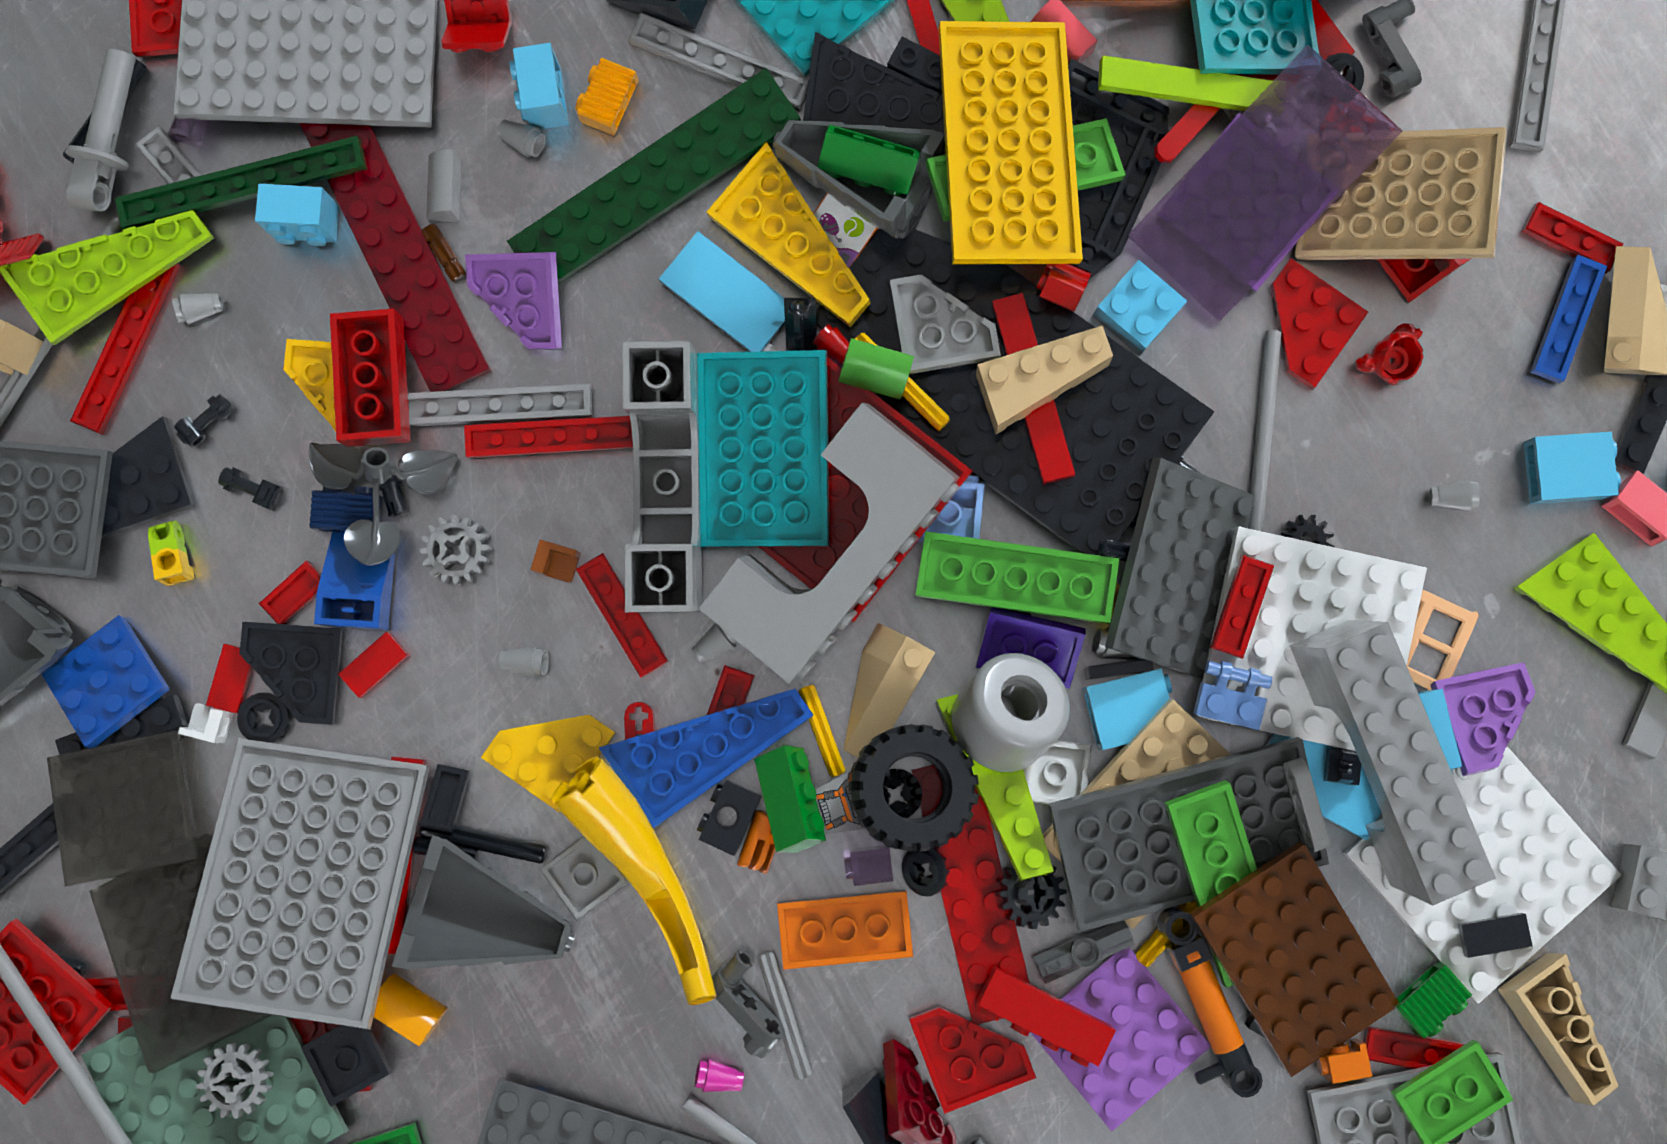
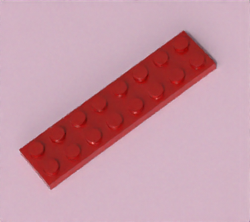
M934 765L911 770L922 789V801L920 804L922 817L929 815L937 808L942 796V780ZM981 796L978 797L977 804H973L971 812L974 815L969 823L965 822L962 826L963 831L957 837L949 839L947 844L941 847H934L938 848V853L942 857L947 858L945 866L950 872L946 876L947 885L940 892L971 1021L978 1025L995 1021L981 1013L982 1007L976 1001L993 965L1030 983L1015 920H1007L1005 918L1008 909L998 908V905L1003 902V897L995 896V892L1001 891L1003 886L997 883V879H1004L989 813Z

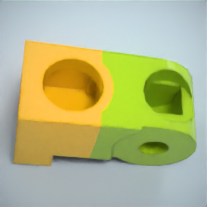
M174 520L149 527L148 540L154 580L165 586H171L195 579L193 567L189 565L186 547L184 546V534L180 524Z

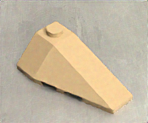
M1616 246L1604 373L1667 376V308L1651 247Z
M880 623L876 625L862 650L844 751L859 758V752L872 741V738L894 727L934 656V651Z

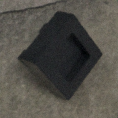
M1327 749L1323 781L1359 785L1361 762L1357 753Z

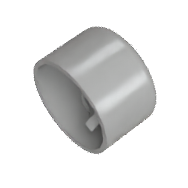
M1002 654L987 661L958 694L952 709L954 734L957 741L965 747L964 751L980 765L999 772L1019 771L1032 765L1063 734L1070 716L1069 696L1059 676L1042 661L1025 654ZM1002 696L1010 699L1014 705L1016 715L1022 717L1023 720L1013 716L1005 708L1001 700Z

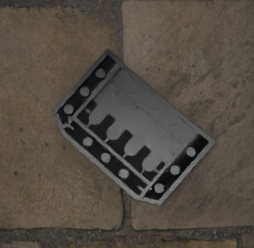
M1071 59L1068 63L1072 124L1075 126L1107 118L1126 174L1123 181L1078 191L1083 259L1080 264L1070 265L1091 273V277H1093L1119 256L1125 247L1161 165V162L1155 157L1154 147L1169 132L1167 116L1170 113L1168 106L1150 97L1098 90L1099 72Z

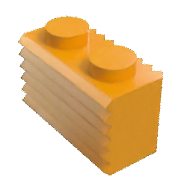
M604 58L600 59L597 66L593 65L588 75V83L590 85L585 93L579 95L575 106L580 122L615 136L639 82L636 71Z

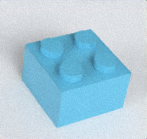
M551 42L513 48L514 60L509 61L512 79L516 80L518 88L517 91H514V99L517 110L521 112L522 120L528 121L530 126L538 127L540 130L568 126L569 121L561 67Z
M258 184L255 222L266 233L270 234L276 242L295 244V240L307 241L308 244L314 246H325L326 242L337 243L340 206L322 187Z
M1138 260L1097 306L1092 316L1140 356L1182 309L1187 300Z

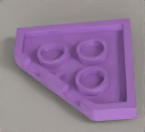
M556 252L465 255L467 287L475 295H480L490 306L489 309L506 327L510 326L520 337L519 340L527 349L562 348Z
M1524 662L1437 680L1430 685L1432 690L1443 689L1462 763L1460 769L1463 777L1491 771L1499 767L1504 757L1503 753L1509 741L1513 739L1523 719L1521 717L1527 705L1531 703L1536 693Z

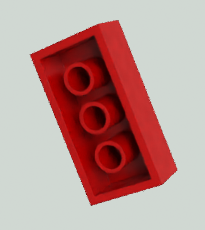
M394 308L330 313L336 441L346 447L411 442L403 317Z

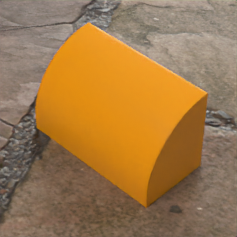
M393 973L380 987L374 1018L417 1046H421L428 1040L448 1008Z

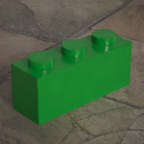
M830 124L825 134L817 167L824 170L823 172L832 178L844 176L854 179L853 182L860 186L871 187L875 185L884 188V191L891 195L901 196L902 193L908 195L921 151Z
M783 745L755 758L776 852L798 853L826 841L824 821L819 813L816 789L811 781L808 769L809 761L804 748Z

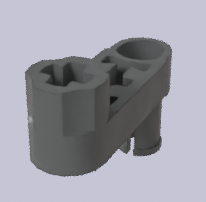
M1398 0L1386 7L1380 6L1364 14L1362 17L1363 27L1387 68L1386 71L1379 74V80L1383 93L1391 99L1421 84L1422 81L1421 72L1393 25L1397 21L1415 13L1413 0Z
M738 950L726 966H721L712 976L717 996L716 1000L747 1032L743 1037L746 1051L752 1056L764 1058L783 1038L785 1029L780 1020L740 979L753 966L754 961L748 952Z

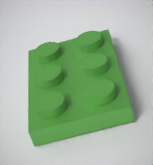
M1471 1040L1390 1092L1422 1144H1446L1514 1100L1479 1042Z

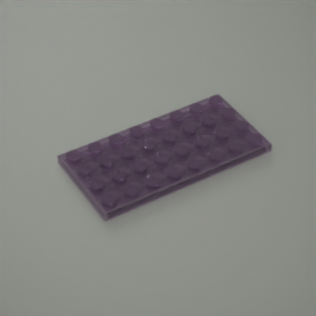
M1307 45L1128 234V238L1220 322L1403 130L1315 50Z

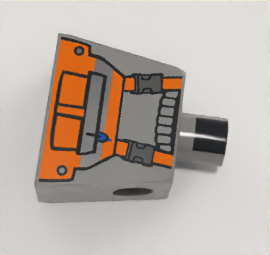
M851 770L815 788L819 813L824 821L827 834L866 829L857 821L856 811L852 810L850 804L852 795L848 789L849 781H851L853 774Z

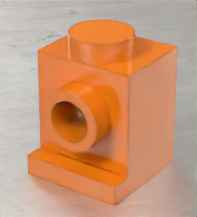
M1356 1038L1350 1039L1351 1046L1348 1043H1343L1340 1046L1332 1047L1331 1052L1316 1061L1320 1075H1324V1078L1333 1084L1372 1077L1366 1043Z

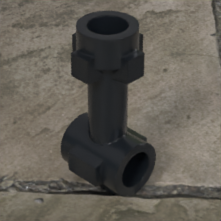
M222 394L209 398L207 402L210 407L196 419L192 420L190 416H186L175 424L176 435L184 444H188L190 447L198 446L206 438L202 431L218 416L226 419L230 415L229 411L233 409V406Z
M225 467L220 473L218 484L224 486L223 489L233 493L236 488L253 495V503L269 510L272 504L276 505L280 497V493H278L280 486L262 479L259 485L241 477L242 471L234 467L232 469Z

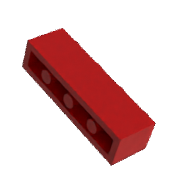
M993 965L976 1000L978 1005L982 1007L981 1013L995 1021H999L1000 1017H1003L1012 1022L1010 1028L1027 1037L1030 1032L1042 1037L1040 1041L1042 1045L1058 1052L1060 1047L1071 1052L1070 1059L1085 1067H1088L1089 1063L1099 1067L1116 1032L1112 1025Z

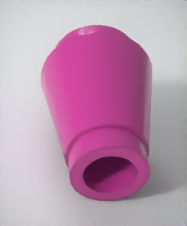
M707 1059V1062L699 1060L694 1087L702 1088V1092H741L744 1072L711 1059Z

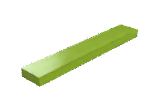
M1105 55L1099 60L1098 90L1280 116L1284 112V82L1225 73L1201 74L1198 69Z

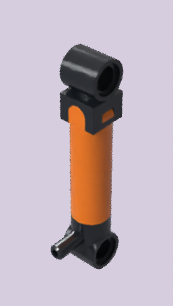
M1177 907L1167 908L1158 916L1157 927L1162 936L1172 941L1165 944L1173 966L1179 970L1217 1060V1063L1195 1072V1079L1198 1084L1203 1085L1221 1076L1224 1084L1240 1097H1252L1262 1087V1075L1253 1064L1210 963L1212 957L1205 940L1201 935L1197 934L1198 926L1190 914ZM1182 918L1183 928L1178 933H1172V923L1176 919ZM1246 1070V1079L1237 1084L1236 1077L1238 1073Z

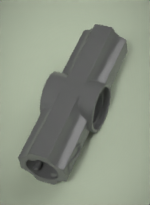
M1123 920L1099 927L1086 934L1075 935L1070 941L1033 956V959L1043 982L1047 984L1083 967H1091L1099 960L1133 946L1135 943L1127 924ZM1083 942L1090 943L1092 950L1089 957L1085 959L1077 958V946Z

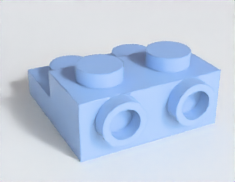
M970 475L926 532L980 539L985 483H980L978 476ZM925 533L918 540V543H924Z

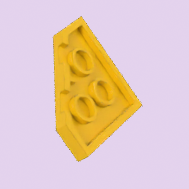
M286 339L283 370L297 384L303 394L336 432L331 342Z
M592 715L501 730L497 733L481 758L560 813L551 801L556 788L562 781L568 784L578 774L575 769L592 757L597 756L599 758L602 755L599 747L609 745L616 732Z

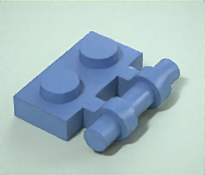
M1207 661L1205 673L1215 676L1214 685L1200 683L1193 714L1260 730L1267 699L1255 696V691L1258 686L1269 689L1272 684V676L1261 674L1260 670L1254 668L1245 670L1233 667L1232 663L1220 661V663ZM1228 680L1243 682L1242 692L1226 689Z

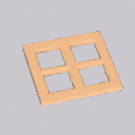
M1422 590L1421 604L1418 609L1407 668L1415 685L1426 690H1432L1430 685L1434 681L1453 676L1479 615L1476 611H1468L1430 592ZM1433 609L1461 622L1451 646L1423 634ZM1419 642L1446 654L1436 679L1408 667Z

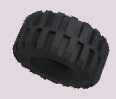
M924 724L903 725L878 734L859 752L860 756L853 763L851 769L853 774L851 781H849L848 789L852 795L850 804L852 810L856 811L857 821L862 827L867 829L869 835L875 840L894 849L919 852L929 851L931 848L947 844L948 840L952 837H957L963 831L962 826L965 822H970L974 815L971 812L973 804H977L979 794H975V785H979L978 775L973 774L972 766L975 764L971 756L967 757L963 752L965 747L959 741L952 740L950 738L951 734L944 730L933 729V726ZM914 756L929 761L938 770L942 780V796L937 808L929 815L920 819H907L896 814L888 806L883 793V782L887 771L895 762L905 757Z

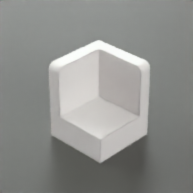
M196 703L188 727H179L178 734L212 743H225L234 713Z

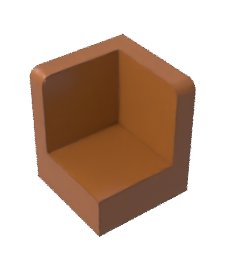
M540 539L530 570L537 574L571 583L581 553L575 549Z

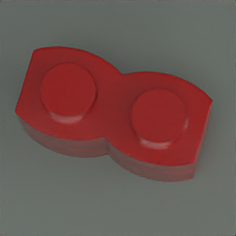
M1047 264L1036 287L1042 290L1039 297L1075 312L1091 273L1070 264Z

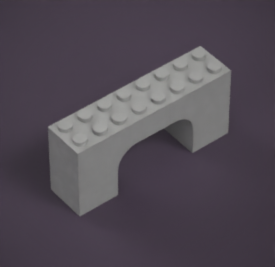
M690 341L622 342L623 410L629 414L632 426L634 506L632 544L624 545L625 612L700 611L698 608L703 603L702 547L700 538L697 352Z
M867 403L860 404L821 453L822 457L862 489L869 506L868 519L863 530L822 581L812 589L791 587L749 554L739 557L698 608L789 684L796 678L801 681L810 673L817 664V661L813 659L818 653L821 656L832 646L838 638L833 634L837 628L841 631L844 627L846 628L858 613L854 610V607L858 603L861 605L866 603L878 589L874 585L875 581L878 578L883 580L892 572L898 564L894 560L899 552L902 554L907 553L919 538L914 534L920 526L924 529L928 527L939 513L935 508L940 501L948 502L960 488L956 484L960 478L958 475Z
M1348 620L1289 645L1314 705L1331 709L1341 720L1350 736L1375 795L1383 818L1365 827L1390 886L1433 906L1496 879L1389 623Z

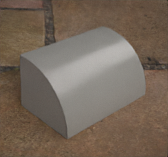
M454 149L432 152L428 156L426 218L429 222H460L461 160Z

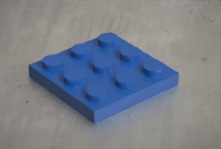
M120 615L41 674L83 745L91 750L170 690L126 618Z

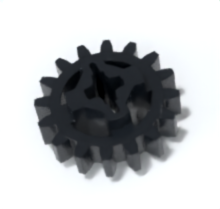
M1052 866L1054 870L1052 873L1042 875L1047 885L1042 881L1041 876L1023 881L1019 880L1015 884L1018 878L1015 869L1004 867L1003 871L1007 877L1006 879H997V883L1002 885L1003 888L1001 891L995 892V896L1003 897V902L998 905V908L1008 909L1005 916L1007 920L1016 919V926L1025 927L1027 924L1029 929H1037L1038 923L1041 926L1049 925L1048 917H1059L1055 909L1056 907H1065V903L1059 900L1060 895L1066 894L1067 890L1059 889V884L1064 878L1062 876H1054L1057 869L1056 866ZM1034 889V895L1028 897V890ZM1014 900L1021 906V910L1016 906Z

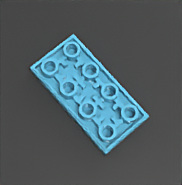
M699 231L696 232L659 278L660 283L748 352H762L785 324L784 298Z
M1272 733L1267 745L1292 739V737ZM1303 740L1308 767L1322 816L1359 838L1367 840L1369 834L1365 826L1377 821L1381 810L1362 765L1359 785L1323 781L1327 749L1334 748L1329 745Z

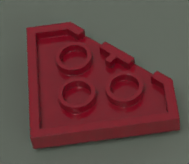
M894 1039L883 1043L884 1058L882 1063L885 1070L886 1085L884 1094L887 1101L888 1117L886 1126L889 1135L903 1144H957L956 1135L950 1123L944 1125L942 1118L936 1110L940 1107V1103L929 1082L922 1083L921 1077L915 1069V1066L919 1063L913 1051Z

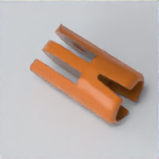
M756 810L740 852L737 866L748 867L750 870L767 874L776 849L768 815L764 811Z

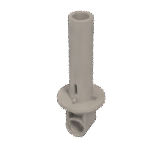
M113 48L106 50L84 147L66 146L65 153L74 158L70 181L66 188V200L73 208L105 211L111 203V193L116 171H127L129 167L125 160L117 157V154L114 153L136 61L135 56L122 50Z

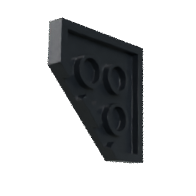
M242 622L239 654L260 675L261 679L277 698L286 705L299 723L334 725L343 629Z

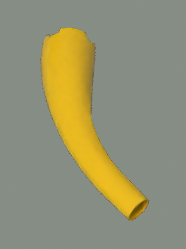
M595 756L588 759L575 769L578 774L568 784L564 781L560 783L551 797L552 803L597 850L611 861L644 900L669 945L688 1005H699L715 999L717 996L697 923L682 886L652 825L636 798L617 774L601 758L599 759Z

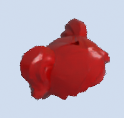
M1410 323L1398 325L1391 334L1375 345L1371 354L1366 353L1355 361L1356 369L1363 373L1374 372L1382 380H1385L1388 385H1396L1399 380L1412 378L1419 370L1424 358L1423 348L1418 342L1423 333L1422 329L1415 328Z

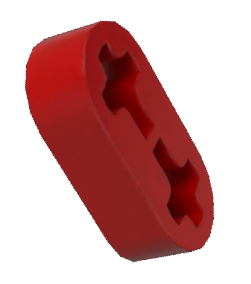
M634 702L627 707L624 714L625 740L636 737L638 734L643 735L655 731V715L650 705L644 702ZM637 707H641L642 712L648 713V719L642 720V731H638L637 721L631 720V714L636 713Z

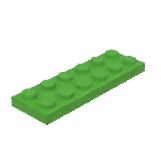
M1107 118L1073 126L1078 191L1123 181L1126 174ZM945 154L927 158L926 168L943 222L950 220Z
M925 531L916 596L1110 624L1120 558Z
M1224 780L1164 802L1198 908L1257 870L1230 782ZM1212 951L1221 983L1226 988L1233 986Z

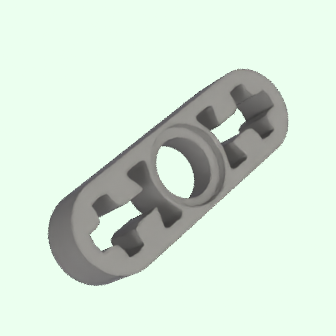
M1301 757L1285 762L1283 764L1284 773L1305 844L1312 853L1328 848L1330 841L1309 768Z

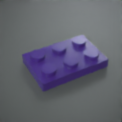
M990 607L976 661V668H981L987 661L1002 654H1025L1048 665L1059 676L1065 688L1070 689L1086 635V628Z

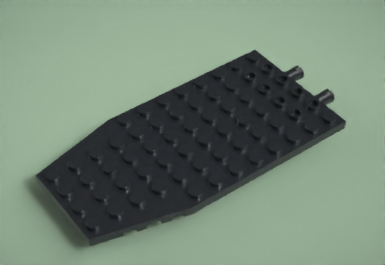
M914 228L905 238L899 237L898 239L879 229L849 269L871 303L851 327L822 305L816 310L817 325L821 330L828 324L833 328L838 327L849 343L851 338L855 339L859 334L865 333L877 346L902 352L890 280L923 275L932 281L933 285L945 293L948 292L969 306L970 310L995 324L1001 357L1006 356L992 308L993 300L1023 293L1038 345L1096 328L1076 313L1040 298L1042 290L1037 289L1035 284L1006 264H952L951 243ZM1106 335L1113 354L1109 366L1077 386L1071 387L1054 399L1075 476L1043 485L1024 418L1015 421L1003 431L995 434L976 377L977 365L984 362L909 374V377L949 416L950 421L939 431L903 396L901 399L875 393L973 470L972 474L974 476H978L981 481L1077 551L1091 555H1099V542L1101 540L1111 539L1119 541L1129 527L1133 528V526H1136L1153 458H1163L1203 474L1187 463L1183 455L1215 412Z

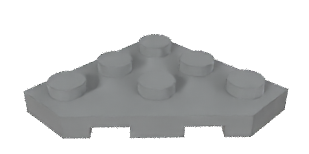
M923 275L890 280L902 353L914 356L909 374L990 361L1001 357L994 323L985 317L982 318L970 310L969 306L948 292L945 293L933 285L932 281Z

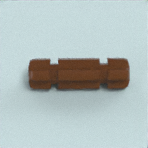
M432 223L424 227L422 234L430 244L429 246L440 264L445 268V272L451 281L455 282L463 278L466 272L446 239L442 237L443 234L438 226Z

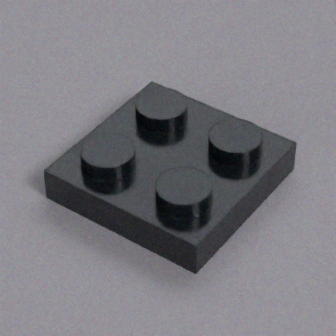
M340 1025L301 1047L330 1107L392 1073L372 1030Z

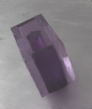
M880 845L850 849V857H844L846 879L853 878L854 886L894 881L889 846Z

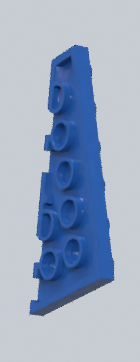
M791 689L750 703L602 746L599 749L617 776L636 798L652 827L655 828L814 715L797 690Z

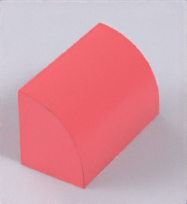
M1050 0L1030 21L1065 22L1068 63L1071 59L1082 63L1094 52L1098 40L1060 0Z
M1637 470L1621 483L1618 490L1619 495L1606 499L1601 507L1652 547L1667 540V493Z

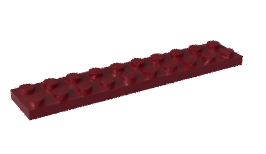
M299 123L311 147L353 136H358L361 139L367 170L331 178L327 181L389 309L394 308L403 317L405 341L429 391H452L491 372L428 241H426L422 234V228L371 125Z

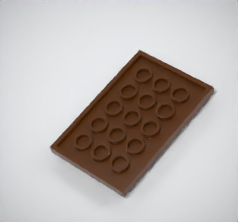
M1300 841L1190 913L1282 1066L1291 1077L1317 1061L1320 1057L1331 1052L1332 1047L1340 1046L1394 1010L1395 1006L1399 1003L1306 845Z

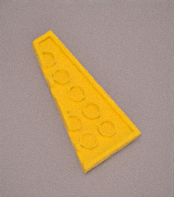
M765 143L706 213L709 218L809 296L816 298L818 303L851 327L871 304L870 300L839 255L834 244L824 232L808 204L792 183L787 172L777 160L768 143Z

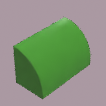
M851 338L838 382L901 399L914 356Z

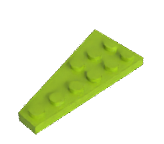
M194 210L155 220V223L137 228L133 226L123 229V232L109 236L105 234L76 242L41 255L34 254L29 259L0 266V273L50 343L56 345L213 240L214 237Z
M1595 533L1584 538L1514 588L1520 594L1527 595L1545 611L1552 612L1565 621L1568 627L1609 655L1613 654L1625 662V666L1634 672L1641 673L1654 682L1657 688L1667 694V623Z

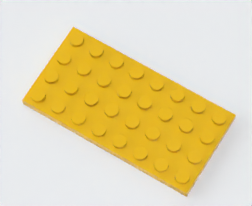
M940 21L938 32L952 264H1080L1083 255L1065 22Z

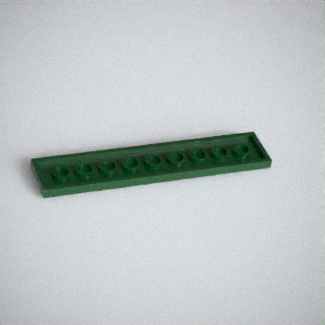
M765 68L507 240V243L514 253L556 252L558 284H560L759 151L765 143H771L776 133L783 130L788 120L801 121V118L767 68Z

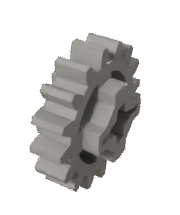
M451 515L450 523L443 518H439L440 527L435 528L431 525L428 527L432 535L431 537L422 536V540L428 543L427 548L420 549V553L428 555V558L422 563L426 567L433 566L430 572L431 576L437 577L442 573V582L448 583L452 577L453 583L460 585L462 577L472 582V573L474 571L481 575L484 573L480 564H489L490 560L484 557V552L492 551V547L483 543L489 538L488 534H478L482 528L480 524L475 523L470 527V518L465 516L460 523L458 516ZM451 530H464L463 532L460 531L458 535L449 536L447 534ZM437 543L440 544V554L436 556ZM474 543L476 544L475 557L472 556V545ZM454 544L458 545L461 551L458 556L454 555L451 549ZM455 564H462L465 566L464 569L457 571L448 570L449 568H452Z
M235 1042L228 1044L226 1049L223 1047L215 1049V1057L209 1056L203 1060L208 1068L198 1070L197 1074L204 1077V1082L197 1084L196 1088L205 1089L206 1092L200 1098V1101L210 1100L212 1102L208 1109L210 1112L220 1108L221 1118L229 1116L231 1112L234 1119L243 1116L244 1111L247 1114L256 1111L255 1104L261 1105L266 1101L262 1093L272 1090V1086L266 1083V1079L272 1077L273 1072H265L264 1069L270 1061L269 1059L262 1061L258 1059L262 1051L260 1049L250 1053L249 1043L242 1044L238 1048ZM221 1065L222 1071L216 1076L217 1070ZM231 1076L233 1078H238V1080L245 1079V1081H242L239 1084L236 1082L232 1083V1081L225 1082V1080L231 1078ZM252 1084H255L253 1091L249 1096L248 1089L252 1086Z

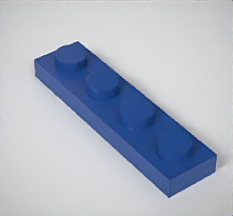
M1580 255L1572 258L1532 365L1531 373L1559 384L1565 381L1604 277L1606 265Z

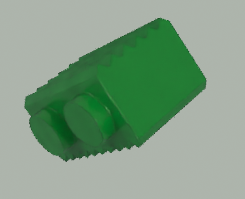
M1436 961L1396 997L1399 1003L1395 1006L1394 1012L1398 1014L1415 1035L1423 1039L1427 1036L1433 1037L1444 1027L1442 1022L1448 1016L1457 1015L1467 1007V999L1472 994L1446 964Z

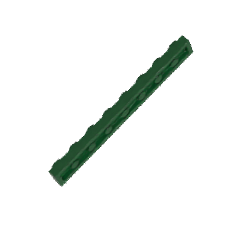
M353 136L115 197L121 228L126 229L133 226L137 228L155 223V220L190 210L198 213L257 198L258 184L304 186L367 170L361 139L358 136Z

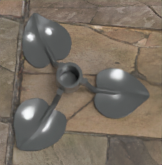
M311 442L309 445L310 468L315 479L322 486L337 490L344 489L350 485L352 478L358 480L363 473L365 478L372 483L373 522L370 520H358L352 523L344 534V544L348 553L361 564L367 566L377 565L388 560L396 552L400 543V533L397 525L388 521L379 522V484L386 482L392 471L400 480L407 479V485L412 491L423 494L435 493L444 488L449 482L457 462V454L438 450H418L404 455L399 460L397 468L395 461H390L388 452L380 447L370 448L363 454L356 447H346L343 444H318Z

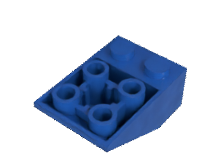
M332 531L317 589L314 624L324 627L388 631L395 553L388 560L372 566L363 565L348 553L344 544L345 532Z

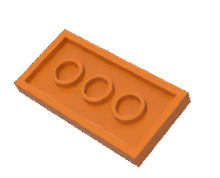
M906 890L777 903L783 970L913 957Z

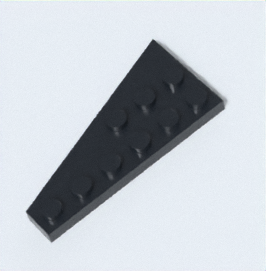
M815 32L803 121L843 122L845 125H878L891 128L930 129L944 133L943 99L940 93L930 88L928 89L914 82V80Z
M162 416L113 453L101 539L195 506L166 417Z

